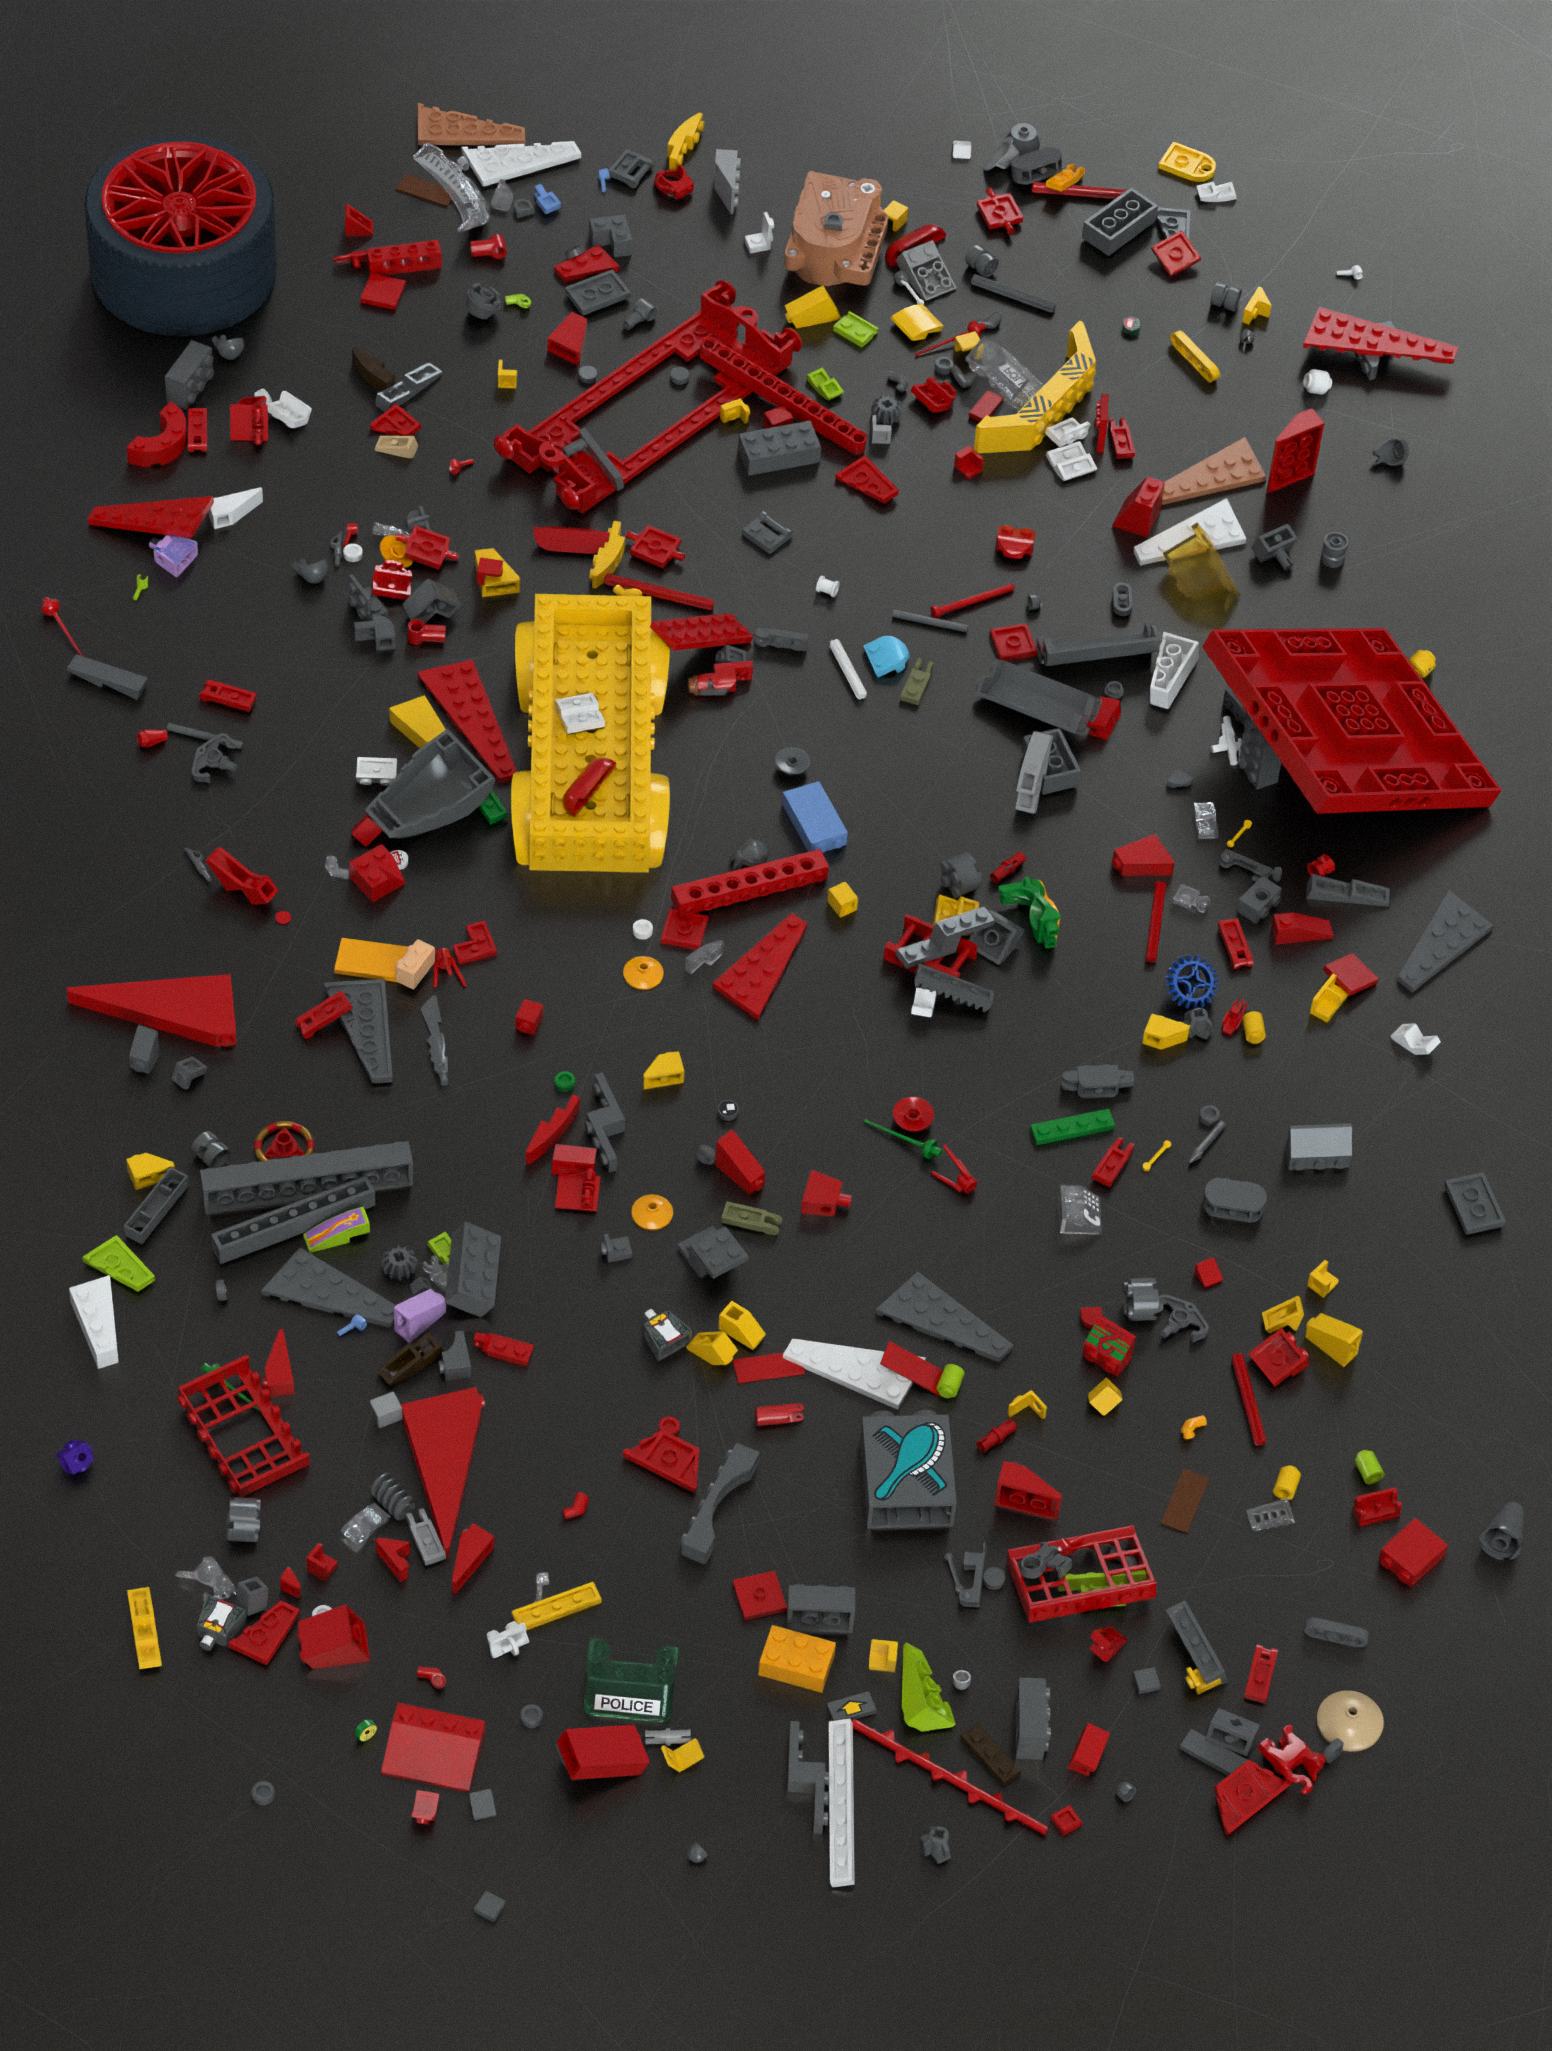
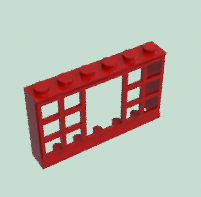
M248 1354L178 1387L177 1401L180 1407H185L188 1412L189 1422L191 1425H196L200 1440L207 1443V1449L211 1458H216L219 1463L220 1473L223 1476H227L231 1491L237 1493L239 1497L242 1498L310 1465L309 1453H302L299 1439L294 1440L291 1435L290 1424L283 1422L280 1417V1408L278 1405L273 1406L271 1403L269 1390L262 1388L259 1374L257 1371L252 1372L250 1369ZM237 1374L244 1385L230 1392L224 1380ZM220 1383L226 1394L212 1400L206 1388ZM247 1390L253 1402L240 1407L233 1396ZM201 1391L208 1403L194 1409L187 1397ZM229 1398L235 1410L221 1416L215 1405ZM257 1406L274 1435L224 1459L207 1429ZM211 1407L217 1419L204 1425L197 1413ZM278 1440L284 1451L270 1457L264 1445ZM259 1448L266 1460L252 1466L246 1454ZM285 1456L289 1457L290 1461L276 1467L274 1461ZM241 1457L248 1469L234 1475L227 1463ZM269 1464L272 1470L258 1476L256 1470ZM251 1473L253 1479L240 1485L237 1479Z
M1134 1526L1082 1535L1084 1537L1083 1541L1071 1546L1072 1552L1070 1554H1073L1077 1549L1087 1547L1090 1550L1095 1549L1109 1585L1108 1588L1073 1595L1065 1575L1059 1581L1046 1583L1042 1573L1039 1576L1041 1584L1026 1587L1023 1580L1024 1576L1021 1574L1016 1561H1021L1029 1553L1034 1555L1041 1548L1040 1543L1007 1550V1566L1029 1623L1156 1598L1157 1582H1155ZM1079 1536L1070 1537V1538H1066V1539L1069 1541V1540L1075 1539V1538H1077V1537H1079ZM1060 1540L1046 1542L1050 1547L1052 1545L1056 1546L1058 1553H1060L1058 1550ZM1128 1540L1132 1550L1122 1551L1118 1541ZM1109 1543L1111 1546H1115L1117 1553L1102 1555L1098 1545ZM1134 1555L1138 1565L1128 1567L1125 1557ZM1120 1558L1123 1568L1108 1571L1105 1560ZM1046 1566L1044 1572L1054 1571L1056 1568L1051 1569V1567ZM1145 1570L1146 1579L1134 1582L1131 1572ZM1126 1573L1129 1584L1114 1586L1111 1576ZM1064 1586L1067 1596L1052 1599L1048 1588ZM1043 1589L1047 1600L1032 1603L1028 1592Z

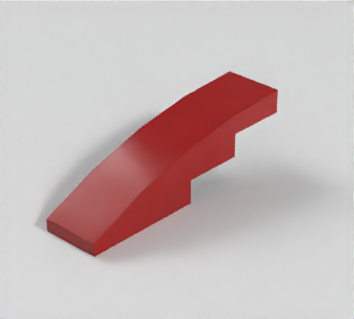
M572 1095L565 1110L557 1108L550 1123L541 1121L526 1150V1164L530 1165L545 1154L569 1128L580 1110L579 1096Z

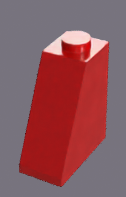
M571 312L548 337L547 351L579 365L587 334V319Z
M1156 834L1114 849L1112 859L1114 869L1118 870L1121 876H1170L1173 874L1175 864Z
M730 1130L717 1140L715 1165L749 1195L762 1189L765 1184V1170L736 1133Z

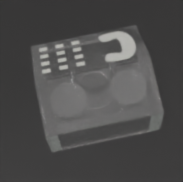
M1061 1185L1058 1198L1060 1234H1102L1100 1197L1082 1185Z

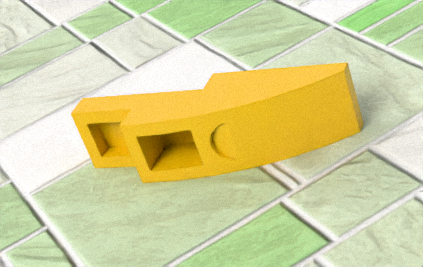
M697 113L686 120L670 138L667 147L669 169L675 170L678 168V165H682L683 153L686 154L688 149L693 150L695 143L699 142L700 131L703 132L705 121H702L703 113Z
M613 521L612 528H608L609 542H605L604 548L599 547L598 555L594 554L593 566L595 567L594 569L591 568L589 580H592V588L596 589L602 585L606 574H613L623 557L625 537L620 536L621 522Z

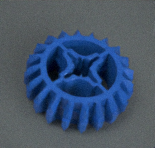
M1187 955L1186 960L1184 957H1180L1179 962L1174 961L1172 963L1175 968L1169 967L1167 969L1172 975H1165V978L1170 980V982L1165 983V987H1171L1167 994H1174L1171 998L1172 1001L1177 998L1179 999L1177 1002L1178 1006L1185 1002V1009H1188L1190 1004L1192 1009L1197 1008V1003L1201 1008L1204 1007V1001L1206 1003L1211 1002L1209 996H1216L1212 989H1219V986L1214 984V982L1219 981V978H1213L1217 970L1210 971L1213 964L1210 963L1206 966V958L1199 962V955H1196L1194 959H1192L1191 955ZM1192 966L1188 976H1178L1182 968ZM1198 969L1204 973L1206 981L1199 977ZM1193 978V982H1196L1197 985L1195 984L1191 987V983L1186 980ZM1177 982L1184 986L1186 996L1179 990ZM1196 988H1206L1199 998H1192Z

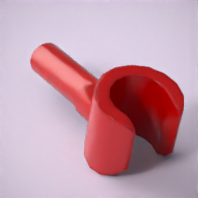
M452 459L450 462L451 466L449 467L451 474L459 473L461 471L460 467L473 464L474 460L470 459L459 462L457 459Z
M347 524V534L343 547L348 545L351 535H358V524Z
M1081 1535L1069 1541L1066 1538H1062L1058 1547L1060 1554L1063 1556L1069 1555L1072 1552L1071 1546L1083 1541L1084 1537Z

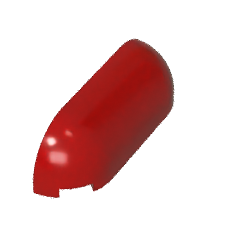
M934 224L924 225L893 242L886 250L885 260L889 266L893 267L897 265L896 259L902 252L931 240L936 243L946 237V232Z
M535 526L534 538L540 547L548 551L595 554L598 553L599 547L604 548L605 542L609 541V532H600V530Z
M601 757L587 764L563 796V806L569 814L574 817L577 816L614 770L616 762L612 759Z

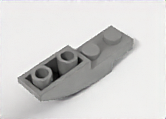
M1037 731L1033 732L1023 760L1016 789L1018 791V798L1015 809L1033 814L1037 811L1043 775L1046 774L1053 740L1052 735Z

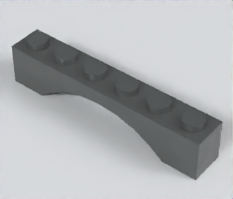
M739 1443L735 1444L733 1450H728L725 1457V1465L719 1467L716 1474L717 1480L715 1483L710 1484L706 1500L702 1499L699 1504L697 1517L693 1516L690 1521L689 1532L687 1534L684 1533L680 1540V1545L682 1546L681 1555L706 1564L715 1546L712 1518L716 1507L732 1489L751 1480L759 1465L760 1452Z

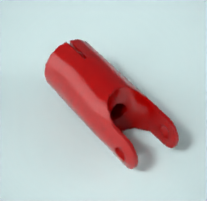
M795 1403L755 1407L756 1425L766 1426L802 1421L804 1416L801 1413L793 1412L803 1411L804 1405Z

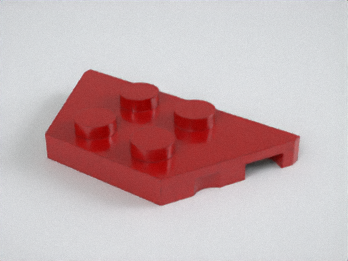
M660 1430L654 1433L652 1437L641 1440L636 1447L630 1450L627 1448L623 1451L624 1458L693 1493L696 1492L699 1461L698 1447L664 1430Z
M1250 1760L1246 1761L1214 1787L1225 1834H1230L1292 1783L1287 1779L1283 1780L1273 1775L1274 1773L1268 1769L1260 1768L1258 1764Z

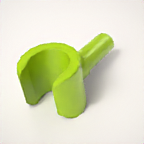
M141 574L137 576V589L133 600H137L142 589L148 587V576L145 580H141Z

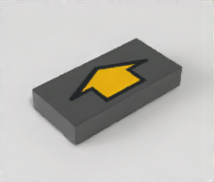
M869 1691L827 1703V1709L832 1721L851 1719L852 1721L853 1719L876 1714L877 1710Z

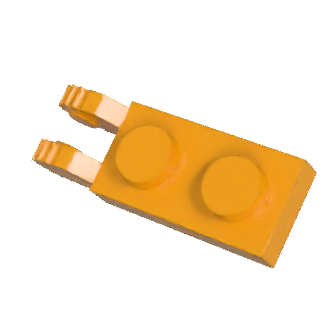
M1069 164L1066 169L1046 180V187L1062 192L1084 176L1085 168L1079 167L1075 172L1076 166Z

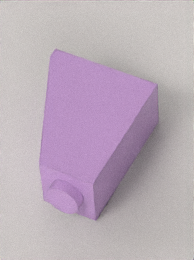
M429 1289L397 1304L394 1307L395 1332L411 1343L446 1313L445 1298L440 1293H435L432 1289Z

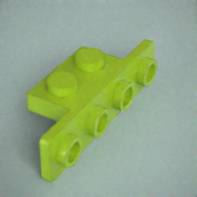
M1145 1570L1131 1572L1134 1582L1146 1579ZM1089 1572L1079 1575H1065L1071 1591L1080 1590V1593L1109 1587L1104 1573ZM1126 1573L1111 1576L1114 1586L1129 1584ZM1058 1586V1591H1065L1064 1586Z

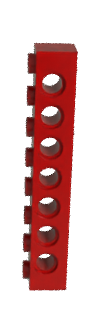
M821 849L673 886L671 901L679 917L692 915L720 906L747 901L759 896H766L771 893L802 887L806 884L821 882L828 879L829 865Z

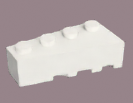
M1163 632L1160 652L1157 657L1156 668L1150 687V704L1169 709L1199 659V642Z
M110 1275L69 1288L72 1307L97 1368L100 1369L118 1363Z

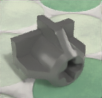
M419 506L417 510L410 511L405 520V527L409 534L413 532L414 526L431 531L428 523L429 515H425L422 506Z
M1194 1008L1185 1013L1183 1023L1190 1025L1189 1037L1193 1038L1194 1035L1207 1039L1213 1032V1023L1209 1020L1207 1011L1203 1008Z
M930 1826L928 1834L920 1837L923 1843V1855L926 1857L931 1854L937 1864H940L951 1858L949 1832L944 1827Z

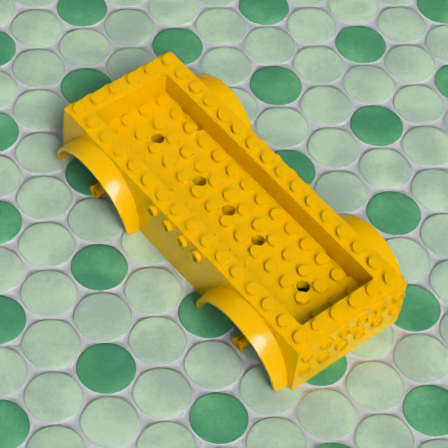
M535 594V621L517 624L515 634L517 688L521 711L529 713V717H532V720H528V732H532V735H528V747H532L531 770L515 772L513 774L511 811L516 859L521 865H529V870L649 873V868H657L662 864L668 829L670 787L667 776L651 773V750H654L655 738H651V735H654L655 723H651V720H654L655 716L662 713L668 679L670 647L650 628L651 596ZM593 693L599 703V711L605 720V727L567 734L558 714L555 700ZM601 757L612 759L616 762L614 770L576 817L569 814L562 802L566 790L589 762Z

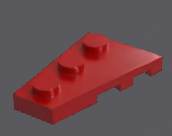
M599 245L554 266V272L564 282L583 279L587 275L594 273L599 275L604 273V271L612 269L614 272H617L620 269V266Z
M1101 394V400H1097L1095 428L1098 429L1096 452L1104 453L1109 394Z
M866 456L861 457L835 474L837 480L884 504L899 495V489Z

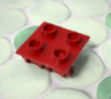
M230 404V440L254 441L256 445H261L262 441H268V405Z
M588 1168L584 1175L559 1173L555 1208L597 1212L601 1176H596L592 1168Z

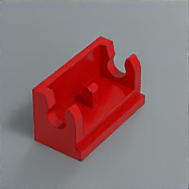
M1100 696L1099 698L1103 699L1097 718L1093 722L1089 721L1086 727L1096 729V731L1090 730V735L1107 740L1121 716L1120 700Z
M555 1144L552 1175H559V1173L584 1175L588 1168L595 1170L597 1149Z
M1396 1487L1355 1497L1352 1510L1359 1527L1400 1518L1402 1502H1397L1398 1491Z
M1087 1723L1081 1732L1067 1768L1089 1776L1090 1771L1095 1772L1110 1733Z

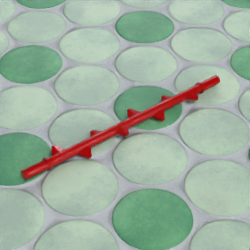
M853 1719V1728L868 1736L870 1740L873 1739L895 1751V1761L897 1763L909 1759L929 1770L933 1780L943 1778L968 1792L969 1803L972 1804L982 1800L1004 1812L1006 1821L1009 1822L1016 1819L1022 1822V1825H1027L1043 1835L1047 1833L1049 1827L1031 1818L1029 1814L1026 1815L1004 1803L1001 1793L990 1795L967 1782L966 1771L963 1770L953 1774L931 1762L929 1753L917 1754L895 1742L893 1730L881 1734L875 1728L872 1729Z

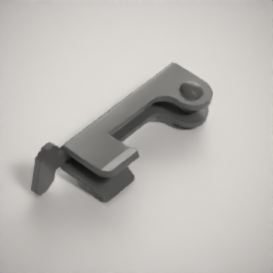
M1228 849L1221 854L1220 865L1222 867L1229 868L1232 865H1239L1255 873L1252 877L1254 882H1257L1262 876L1268 879L1271 874L1274 881L1278 882L1281 880V867L1277 866L1273 870L1266 865Z
M983 1542V1553L967 1551L964 1553V1569L975 1570L973 1587L962 1590L959 1593L962 1606L980 1607L985 1557L987 1555L986 1542Z

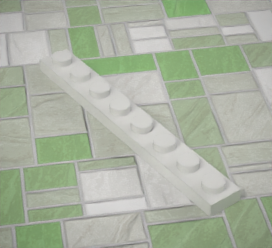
M851 1719L829 1722L830 1884L832 1887L855 1884L853 1722Z

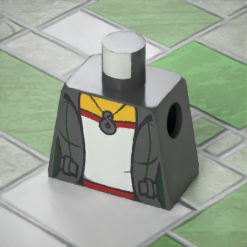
M650 1309L644 1313L643 1318L646 1323L643 1326V1336L658 1361L692 1341V1330L670 1311L657 1315L653 1309Z
M207 1595L197 1623L198 1635L202 1637L199 1645L207 1651H210L215 1643L227 1646L228 1642L235 1637L246 1623V1609Z

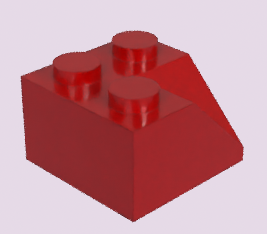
M382 844L349 862V877L372 903L405 885V880L394 857Z

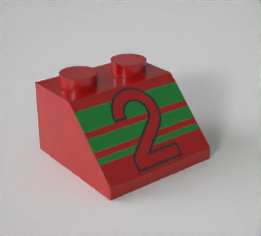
M1100 1315L1084 1343L1082 1355L1090 1362H1095L1103 1367L1106 1372L1118 1377L1132 1360L1136 1336Z

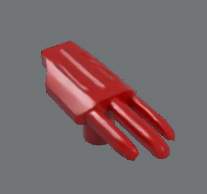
M362 250L349 253L348 255H341L333 258L332 261L336 263L350 261L353 262L354 269L361 268L360 261L367 260V251Z
M1245 999L1241 1000L1238 1007L1236 1005L1239 1000H1235L1231 1009L1227 1011L1222 1021V1033L1231 1036L1239 1028L1248 1007V1003H1246L1239 1014Z

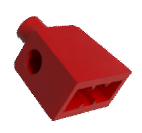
M811 1170L802 1200L801 1213L834 1216L838 1205L850 1208L852 1195L841 1193L842 1182L840 1180Z

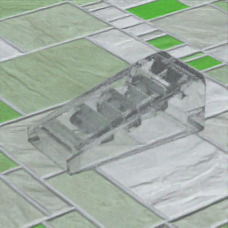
M1288 1498L1246 1510L1252 1531L1295 1523ZM1281 1510H1284V1511H1285V1515H1282V1516H1281L1280 1511H1281ZM1271 1512H1276L1277 1517L1273 1518ZM1264 1513H1267L1269 1520L1264 1519ZM1254 1515H1259L1261 1522L1256 1523Z

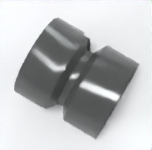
M980 244L973 246L965 257L966 264L972 269H977L976 272L985 278L990 277L999 266L998 258L989 253Z
M1217 281L1211 294L1210 304L1218 307L1224 305L1225 309L1235 311L1241 298L1242 289L1234 286L1228 288L1227 284Z
M1331 532L1325 536L1321 552V561L1324 565L1337 568L1344 564L1348 547V539L1344 534Z
M206 1131L199 1135L191 1147L192 1151L200 1159H203V1162L209 1168L222 1167L231 1155V1151L211 1131Z

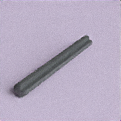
M974 274L972 277V285L1053 313L1056 308V303L977 274Z

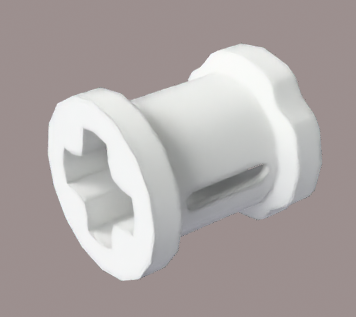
M821 575L816 585V592L822 591L834 598L839 590L840 582L830 581Z

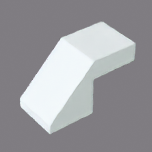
M918 985L911 1014L931 1017L937 990L935 989L933 992H930V987L922 989V986Z
M1416 1023L1402 1024L1391 1035L1392 1040L1415 1055L1430 1054L1440 1043L1438 1036H1423Z

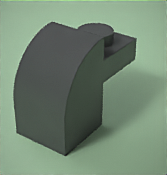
M372 615V621L354 622L355 641L375 639L376 651L396 649L394 626L388 618L381 615Z

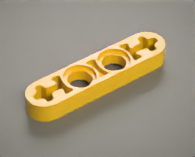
M1178 330L1170 335L1172 345L1208 382L1211 383L1220 378L1217 366L1183 331Z

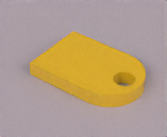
M1173 141L1160 160L1158 168L1190 181L1204 182L1214 176L1216 163L1211 156Z

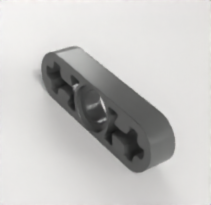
M1314 1617L1306 1620L1304 1632L1310 1637L1354 1647H1365L1369 1637V1632L1363 1628Z

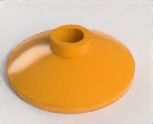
M388 535L382 539L380 551L385 560L400 562L403 564V568H408L413 563V560L404 558L406 543L397 541L395 535Z
M647 956L632 958L625 964L623 969L625 981L630 986L641 990L656 987L662 981L664 975L662 965L654 958Z
M650 1194L642 1196L634 1202L631 1214L634 1222L641 1228L659 1230L671 1222L673 1207L666 1198Z

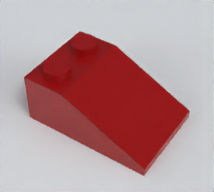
M1004 1461L997 1484L994 1505L1058 1521L1062 1494L1027 1467L1015 1462Z

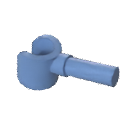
M607 168L599 170L598 179L601 182L602 192H606L605 179L610 178Z
M355 1315L350 1324L337 1331L338 1335L341 1336L354 1327L362 1331L367 1326L366 1319L360 1315Z

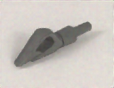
M342 531L330 541V546L334 549L333 557L335 558L336 567L340 566V559L342 558Z
M184 848V851L188 854L201 875L203 874L208 882L211 881L212 878L202 863L204 860L203 854Z

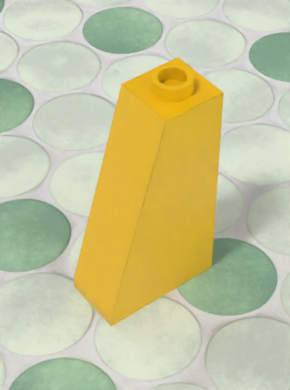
M425 695L389 708V721L419 748H422L446 730Z

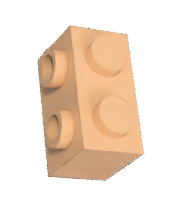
M419 939L413 945H410L403 959H399L396 963V981L414 990L435 962V947Z

